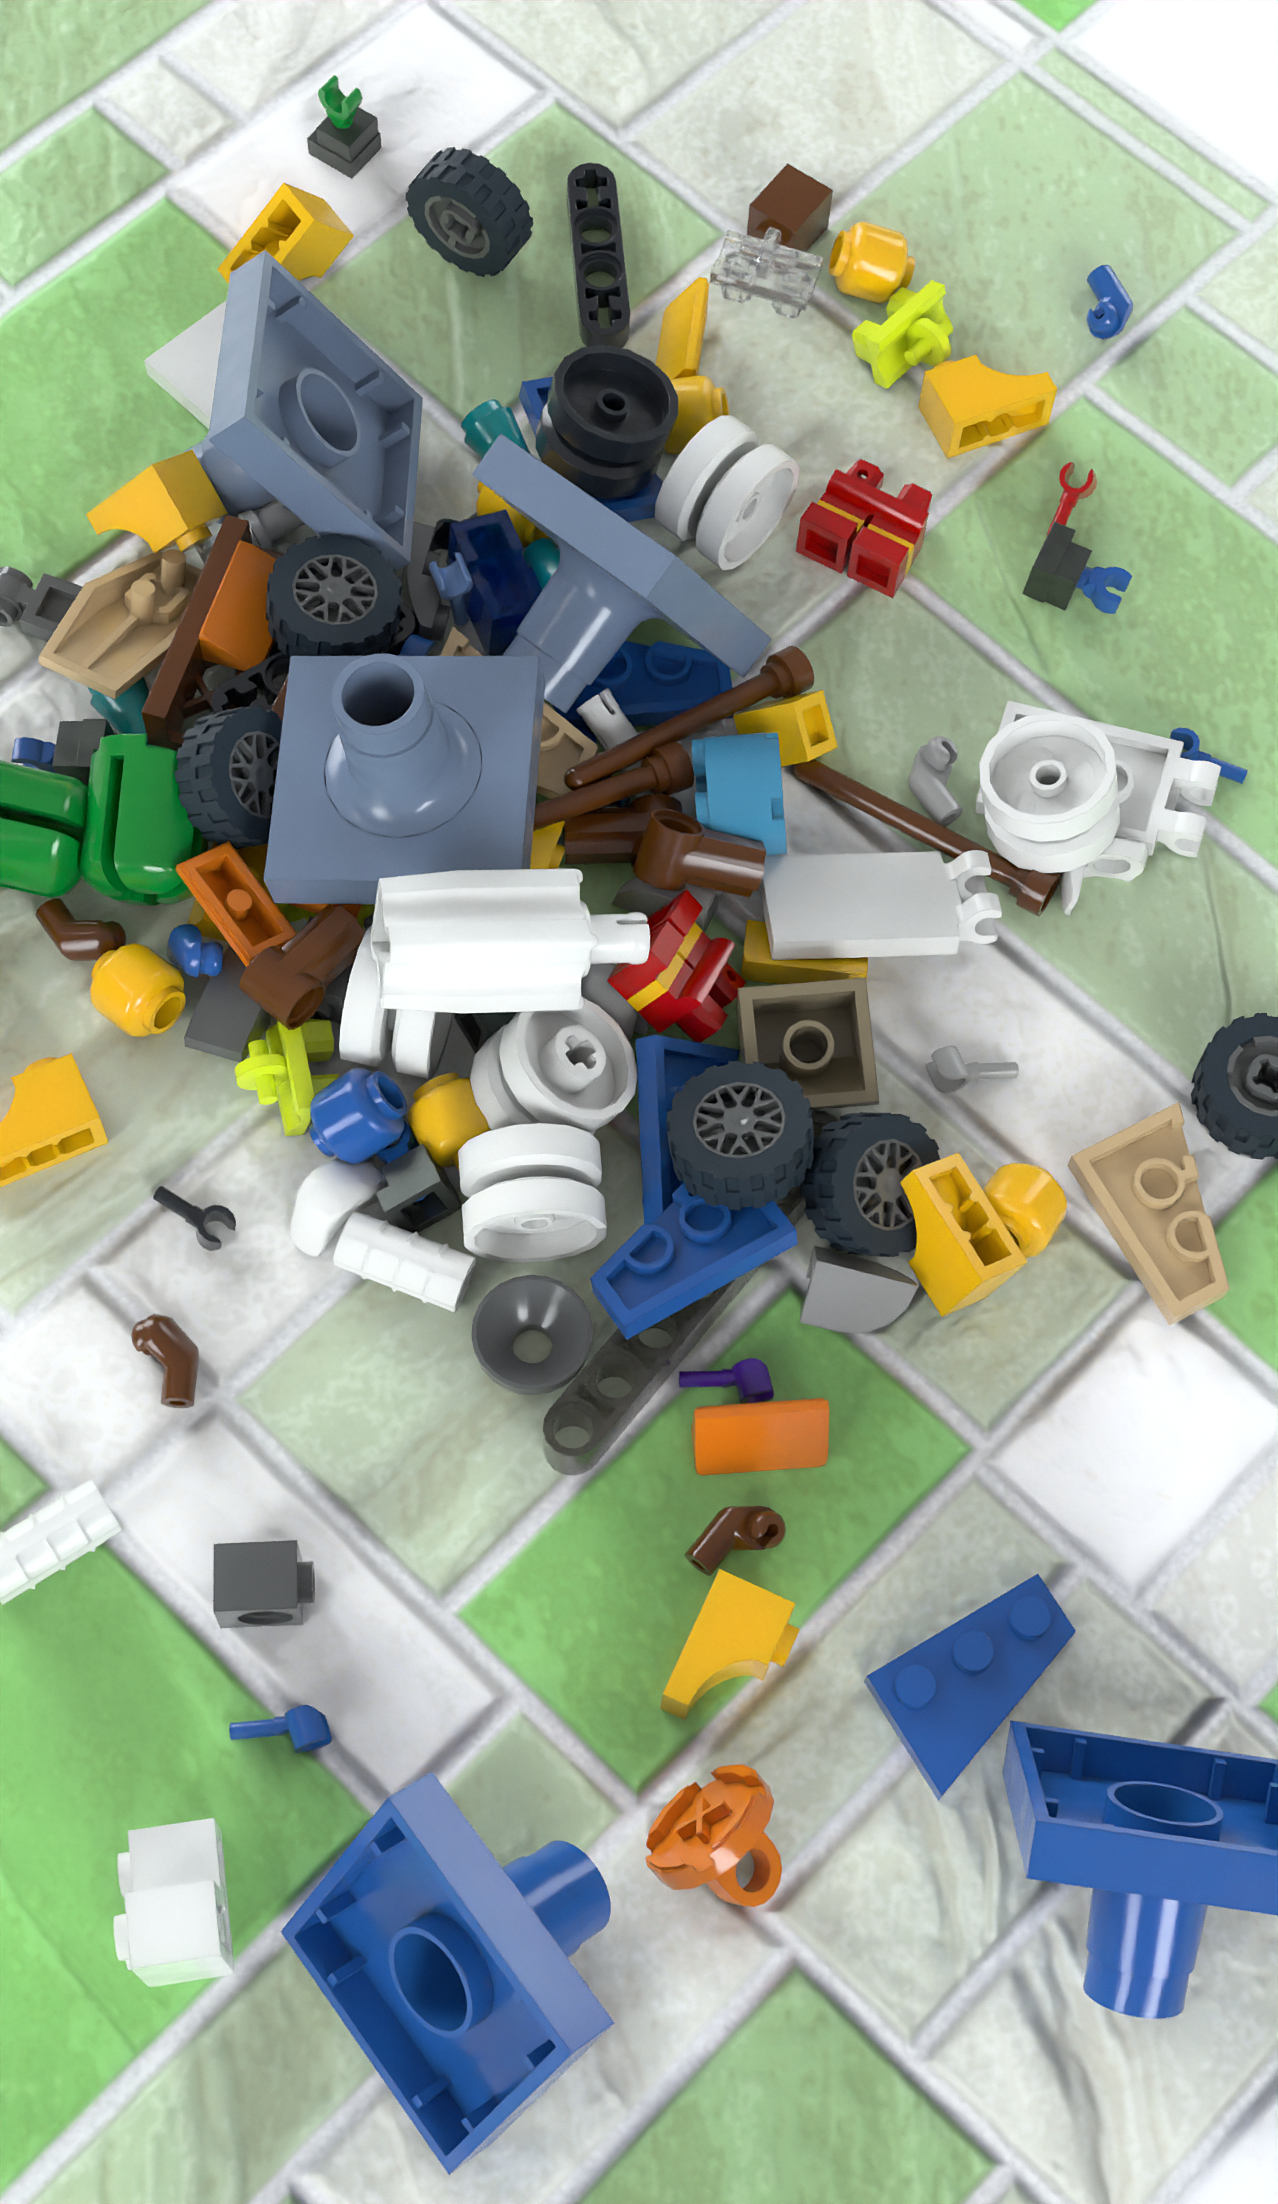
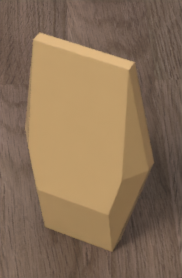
M170 549L165 552L159 551L149 554L85 583L40 653L39 664L116 699L164 660L202 570L186 563V555L183 552L181 553L180 550Z

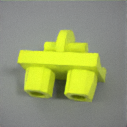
M931 280L918 293L903 287L900 288L889 298V303L886 307L888 320L882 325L865 320L853 330L852 339L855 354L858 358L871 364L875 384L888 389L912 366H916L920 361L936 366L949 358L951 355V344L948 336L953 332V326L943 307V297L946 294L944 284Z
M309 1019L302 1026L294 1030H288L281 1023L277 1022L276 1025L267 1029L265 1034L266 1041L255 1040L248 1044L250 1058L238 1063L234 1068L236 1084L242 1089L257 1090L260 1104L269 1105L278 1100L285 1136L304 1135L312 1120L310 1116L312 1099L320 1090L340 1077L339 1074L311 1076L308 1062L330 1060L334 1052V1037L330 1020Z

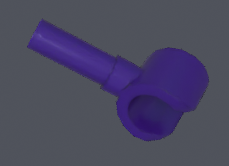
M756 1358L742 1360L734 1364L731 1369L679 1371L680 1388H726L736 1386L741 1404L766 1402L774 1397L768 1368L761 1360Z

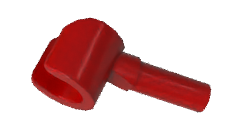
M1070 462L1062 467L1059 481L1064 491L1047 535L1054 521L1066 526L1078 499L1087 498L1094 492L1097 478L1092 468L1088 473L1086 483L1082 487L1072 488L1069 486V478L1073 474L1075 465L1073 462Z

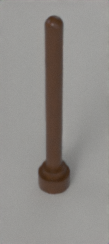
M796 646L786 647L770 655L766 660V665L761 667L759 675L569 768L564 775L566 787L574 791L599 782L649 757L652 749L671 742H679L769 696L776 699L780 697H794L810 690L814 685V672L810 661L803 651Z
M671 742L652 749L651 755L642 760L641 767L535 804L533 832L647 790L653 794L661 792L663 795L670 796L689 789L694 784V770L691 759L685 748L678 742Z
M815 759L794 765L795 775L799 779L912 838L941 851V853L953 859L967 851L981 850L987 852L992 870L991 875L986 876L1009 887V895L1017 898L1016 905L1038 917L1041 916L1050 903L1060 883L1061 872L1041 873L1036 870L1031 871L1019 868L1003 856Z

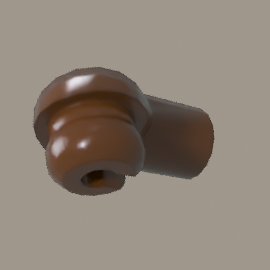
M54 898L43 903L35 914L37 920L58 950L69 960L97 961L104 953L110 950H117L121 946H125L127 942L126 932L119 923L115 921L104 922L102 920H76L60 898Z
M153 1314L147 1319L138 1321L131 1333L133 1346L138 1352L142 1351L148 1356L154 1355L164 1366L161 1404L173 1408L192 1407L195 1401L199 1361L198 1347L171 1317Z
M730 1506L723 1508L688 1549L685 1557L699 1571L711 1576L730 1551L764 1550L778 1546L785 1537V1521L781 1515L769 1507Z

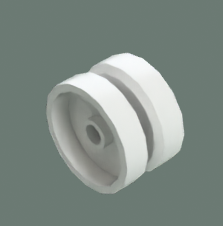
M721 415L706 424L689 441L663 481L655 506V519L663 528L682 541L696 539L695 547L699 553L722 570L736 568L748 560L763 545L788 508L798 485L800 472L796 460L773 444H765L758 447L759 439L756 433L732 415Z
M1060 712L1032 714L1006 725L988 742L979 762L980 787L985 807L987 834L1001 856L1017 867L1031 871L1036 870L1041 873L1066 872L1094 861L1112 844L1120 825L1115 749L1101 729L1082 717Z
M371 924L365 932L357 951L345 996L339 1041L341 1059L377 1067L384 1060L392 1045L393 1063L397 1072L432 1079L442 1059L454 1013L381 1008L378 968L376 960H373L371 950L373 925Z
M585 998V1004L580 1010L518 1012L508 1024L502 1026L484 1043L473 1059L470 1074L471 1088L475 1102L485 1116L489 1128L495 1130L512 1125L548 1123L569 1125L593 1135L598 1128L609 1123L624 1110L633 1098L637 1083V1065L633 1048L619 1024L599 1005Z
M548 1123L512 1125L478 1135L468 1140L458 1151L461 1193L469 1198L462 1205L464 1246L476 1256L494 1261L516 1263L551 1261L575 1256L592 1249L606 1238L604 1196L595 1189L602 1181L600 1143L591 1133L569 1125Z

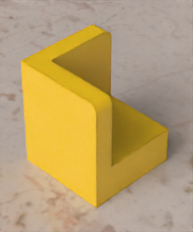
M823 690L763 702L733 715L738 735L778 732L781 767L808 762L838 748Z

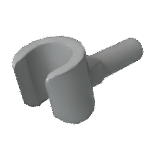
M952 1045L934 1051L931 1055L933 1062L927 1063L925 1066L934 1086L942 1093L954 1092L968 1084L969 1081L1017 1078L1019 1072L1016 1062H973L965 1064L958 1048Z

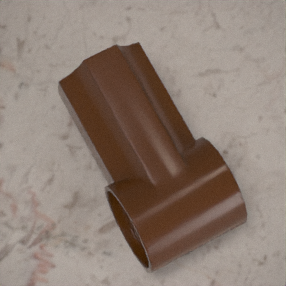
M663 794L644 795L633 800L628 807L598 808L564 820L565 864L630 863L633 867L652 811L656 809H670L683 813L681 802L675 797Z
M656 809L651 813L633 865V873L643 882L663 890H682L687 883L750 898L755 890L758 891L761 884L767 851L761 841L705 829L699 821L685 813L670 809Z
M328 904L281 949L278 946H270L256 955L243 972L239 988L285 1028L294 1030L302 1026L313 1016L325 997L326 987L355 960L365 931L359 925L357 919L341 905L337 907Z

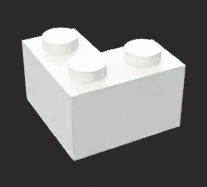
M210 1818L128 1831L129 1852L118 1853L117 1858L119 1885L122 1897L125 1898L126 1914L114 1916V1939L118 1960H126L128 1970H132L148 1987L235 1974L222 1832L216 1820Z

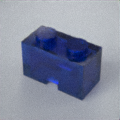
M506 509L450 524L447 566L456 561L455 553H461L474 583L472 589L464 597L466 610L486 656H502L518 634L516 630L542 592L532 566H527L522 555V543Z

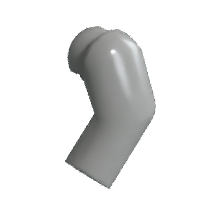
M936 736L930 739L927 745L921 746L916 753L908 782L910 790L931 818L946 827L953 823L963 812L962 807L946 788L952 769L951 764L956 761L958 752L951 740L946 737Z

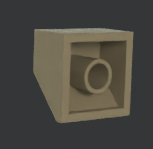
M866 978L738 988L735 1009L741 1063L753 1064V1061L765 1063V1066L774 1070L778 1068L786 1072L787 1078L792 1082L796 1080L803 1088V1096L805 1099H809L812 1110L879 1104Z

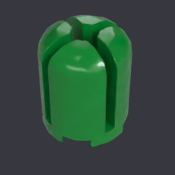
M116 734L101 737L99 750L93 748L91 756L86 819L80 859L84 881L102 895L131 905H170L192 898L194 895L175 869L178 864L208 850V841L201 836L202 832L197 827L192 826L187 818L189 815L185 807L181 806L178 796L180 795L179 785L176 783L175 771L178 770V760L176 759L178 751L160 746L146 745L147 734Z
M0 760L1 887L48 898H56L69 894L81 881L83 875L80 859L88 786L74 777Z

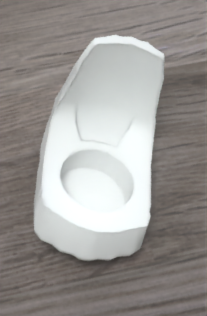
M1114 837L1112 844L1094 861L1072 871L1061 872L1062 907L1065 915H1071L1080 894L1083 878L1092 876L1109 877L1130 882L1140 875L1148 858L1146 844L1144 842H1137L1135 839Z
M336 1158L311 1172L297 1192L291 1219L290 1238L300 1251L315 1257L320 1255L354 1211H360L379 1201L376 1193L387 1187V1181L376 1166L367 1161L351 1164Z

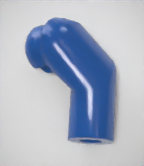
M1102 265L1095 268L1087 277V283L1099 302L1094 311L1089 309L1086 320L1090 333L1094 337L1110 339L1119 335L1133 311V302L1110 265Z

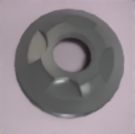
M526 1275L514 1277L500 1283L487 1293L479 1304L473 1318L471 1336L475 1356L482 1370L493 1382L506 1390L518 1394L540 1395L551 1393L564 1387L578 1375L585 1365L592 1347L593 1327L590 1313L584 1301L573 1289L561 1281L547 1276ZM535 1330L545 1334L552 1343V1350L548 1357L539 1363H527L519 1359L515 1355L512 1346L517 1336L521 1333Z

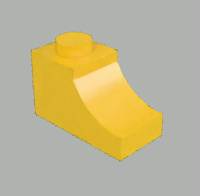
M283 182L217 270L229 284L231 272L266 250L298 281L312 276L322 278L354 235L323 198Z
M975 354L957 361H944L931 370L925 371L918 408L948 459L1049 424L1057 387L1048 372L1034 375L1001 373L982 364Z
M192 449L152 464L89 511L86 516L97 535L113 529L127 530L147 541L154 553L177 545L182 553L210 539L213 535L208 527L228 514Z
M72 1053L60 1058L47 1057L30 1064L23 1073L11 1077L15 1087L14 1098L7 1114L0 1122V1187L109 1143L100 1116Z
M959 1152L914 1169L900 1182L910 1202L917 1232L915 1255L908 1263L941 1317L987 1298L1028 1262Z
M719 1569L663 1692L660 1709L685 1720L695 1703L715 1685L734 1677L748 1675L763 1681L771 1662L784 1667L800 1631L799 1628L789 1624L796 1603Z

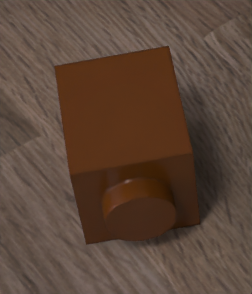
M787 163L749 205L746 243L754 247L761 255L773 258L791 269L828 228L833 190Z

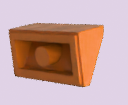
M241 540L238 542L199 634L203 660L246 671L266 660L275 642V639L271 638L268 631L269 620L266 621L268 577L269 573H273V564L276 558L253 544Z
M229 841L177 865L176 872L246 967L264 949L270 946H278L281 949L297 934Z
M815 1398L697 1407V1409H694L691 1427L696 1473L705 1476L813 1468L826 1465L829 1442L828 1400Z

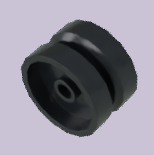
M608 345L582 347L564 357L554 373L548 391V402L542 410L536 428L535 448L542 463L590 496L604 499L632 496L649 485L658 469L664 453V445L670 437L678 417V395L669 377L651 360L624 348Z

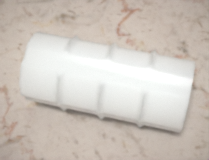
M354 1211L349 1217L339 1238L333 1258L334 1266L360 1275L363 1280H373L392 1288L393 1292L401 1291L421 1299L423 1304L429 1302L454 1313L458 1311L464 1300L476 1268V1257L450 1248L447 1243L442 1245L419 1236L417 1231L411 1233L388 1223L387 1219L381 1221L358 1211Z
M91 1479L65 1495L59 1494L56 1501L34 1514L29 1513L28 1518L7 1531H0V1602L2 1605L28 1589L35 1590L36 1584L59 1570L65 1571L67 1565L90 1551L95 1552L96 1547L122 1532L118 1521Z

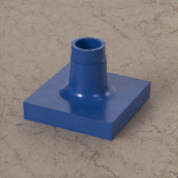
M1010 1721L1002 1775L1026 1878L1092 1888L1086 1939L1088 1958L1083 1982L1084 1992L1101 2006L1133 2017L1164 2019L1179 2015L1184 2010L1189 1975L1195 1968L1208 1905L1278 1916V1759Z
M433 1772L428 1773L385 1800L281 1930L284 1938L449 2175L490 2146L615 2024L568 1959L578 1951L581 1944L602 1931L610 1918L611 1902L609 1892L596 1865L578 1847L558 1840L549 1842L529 1856L520 1857L501 1867Z

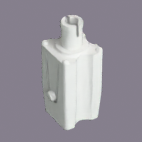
M578 869L456 870L379 878L371 932V950L373 960H376L378 968L381 1008L447 1013L580 1010L585 1004V1000L581 996V978L588 975L591 964L630 963L638 965L647 961L650 950L649 924H646L647 917L641 912L590 915L587 905L580 901L579 883L583 879V874Z

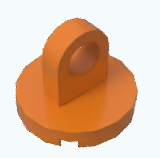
M744 1764L721 1766L710 1772L716 1779L715 1781L708 1783L702 1789L696 1782L690 1786L687 1785L661 1810L648 1833L646 1846L652 1854L645 1857L647 1866L661 1883L673 1890L693 1889L706 1883L719 1898L727 1903L756 1907L765 1904L775 1894L781 1880L782 1864L780 1854L774 1843L764 1832L771 1818L774 1798L770 1787L756 1770ZM749 1851L754 1862L753 1876L750 1882L741 1888L736 1877V1866Z

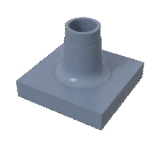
M265 250L230 273L209 433L205 436L204 440L185 452L193 449L228 512L226 515L238 518V514L243 511H255L277 499L320 537L336 534L342 538L351 539V537L360 539L363 544L369 547L373 545L380 550L381 556L391 561L395 571L411 561L423 398ZM225 516L216 521V523L222 524Z
M501 433L472 473L476 479L558 545L560 561L556 571L516 630L517 636L502 656H539L545 679L544 699L564 713L568 712L586 685L593 683L633 632V629L648 619L663 620L743 678L772 640L676 555Z
M372 654L368 656H291L264 882L274 903L375 904L379 878L456 870L530 869L545 679L539 656H396L392 654Z

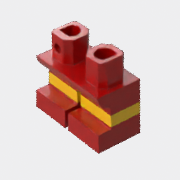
M859 459L846 473L835 469L817 504L811 502L801 516L796 552L841 574L849 563L847 577L894 598L922 548L932 494L930 491L914 483L905 484L897 498L880 490L884 479V474L880 468L863 459Z
M686 889L647 917L646 924H649L650 950L647 961L638 965L617 963L607 982L658 1033H661L675 1023L691 1041L701 1043L723 1026L728 1015L722 1008L730 1004L737 997L738 988H743L746 982L727 962L736 944L722 937L711 940L695 923L703 907Z

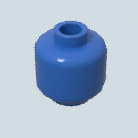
M364 1068L351 1069L320 1090L312 1099L310 1116L313 1124L309 1127L311 1138L318 1149L329 1157L336 1155L339 1159L351 1164L363 1163L401 1136L405 1126L404 1115L407 1112V1103L400 1088L387 1074L381 1071L373 1073Z

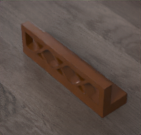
M226 515L141 711L149 744L178 751V748L182 747L184 742V733L180 732L184 720L207 709L211 713L212 696L215 690L209 691L202 677L206 669L218 664L203 660L199 634L238 542L241 540L252 544L250 525L247 520ZM257 547L276 559L279 556L282 557L283 555H285L283 553ZM235 669L237 673L236 676L244 672L242 670ZM198 689L201 696L194 698ZM235 705L228 706V710L236 708Z

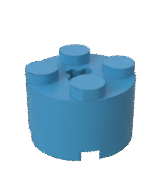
M778 732L714 736L692 740L693 768L696 780L695 803L697 821L705 829L763 842L767 851L766 856L787 854Z

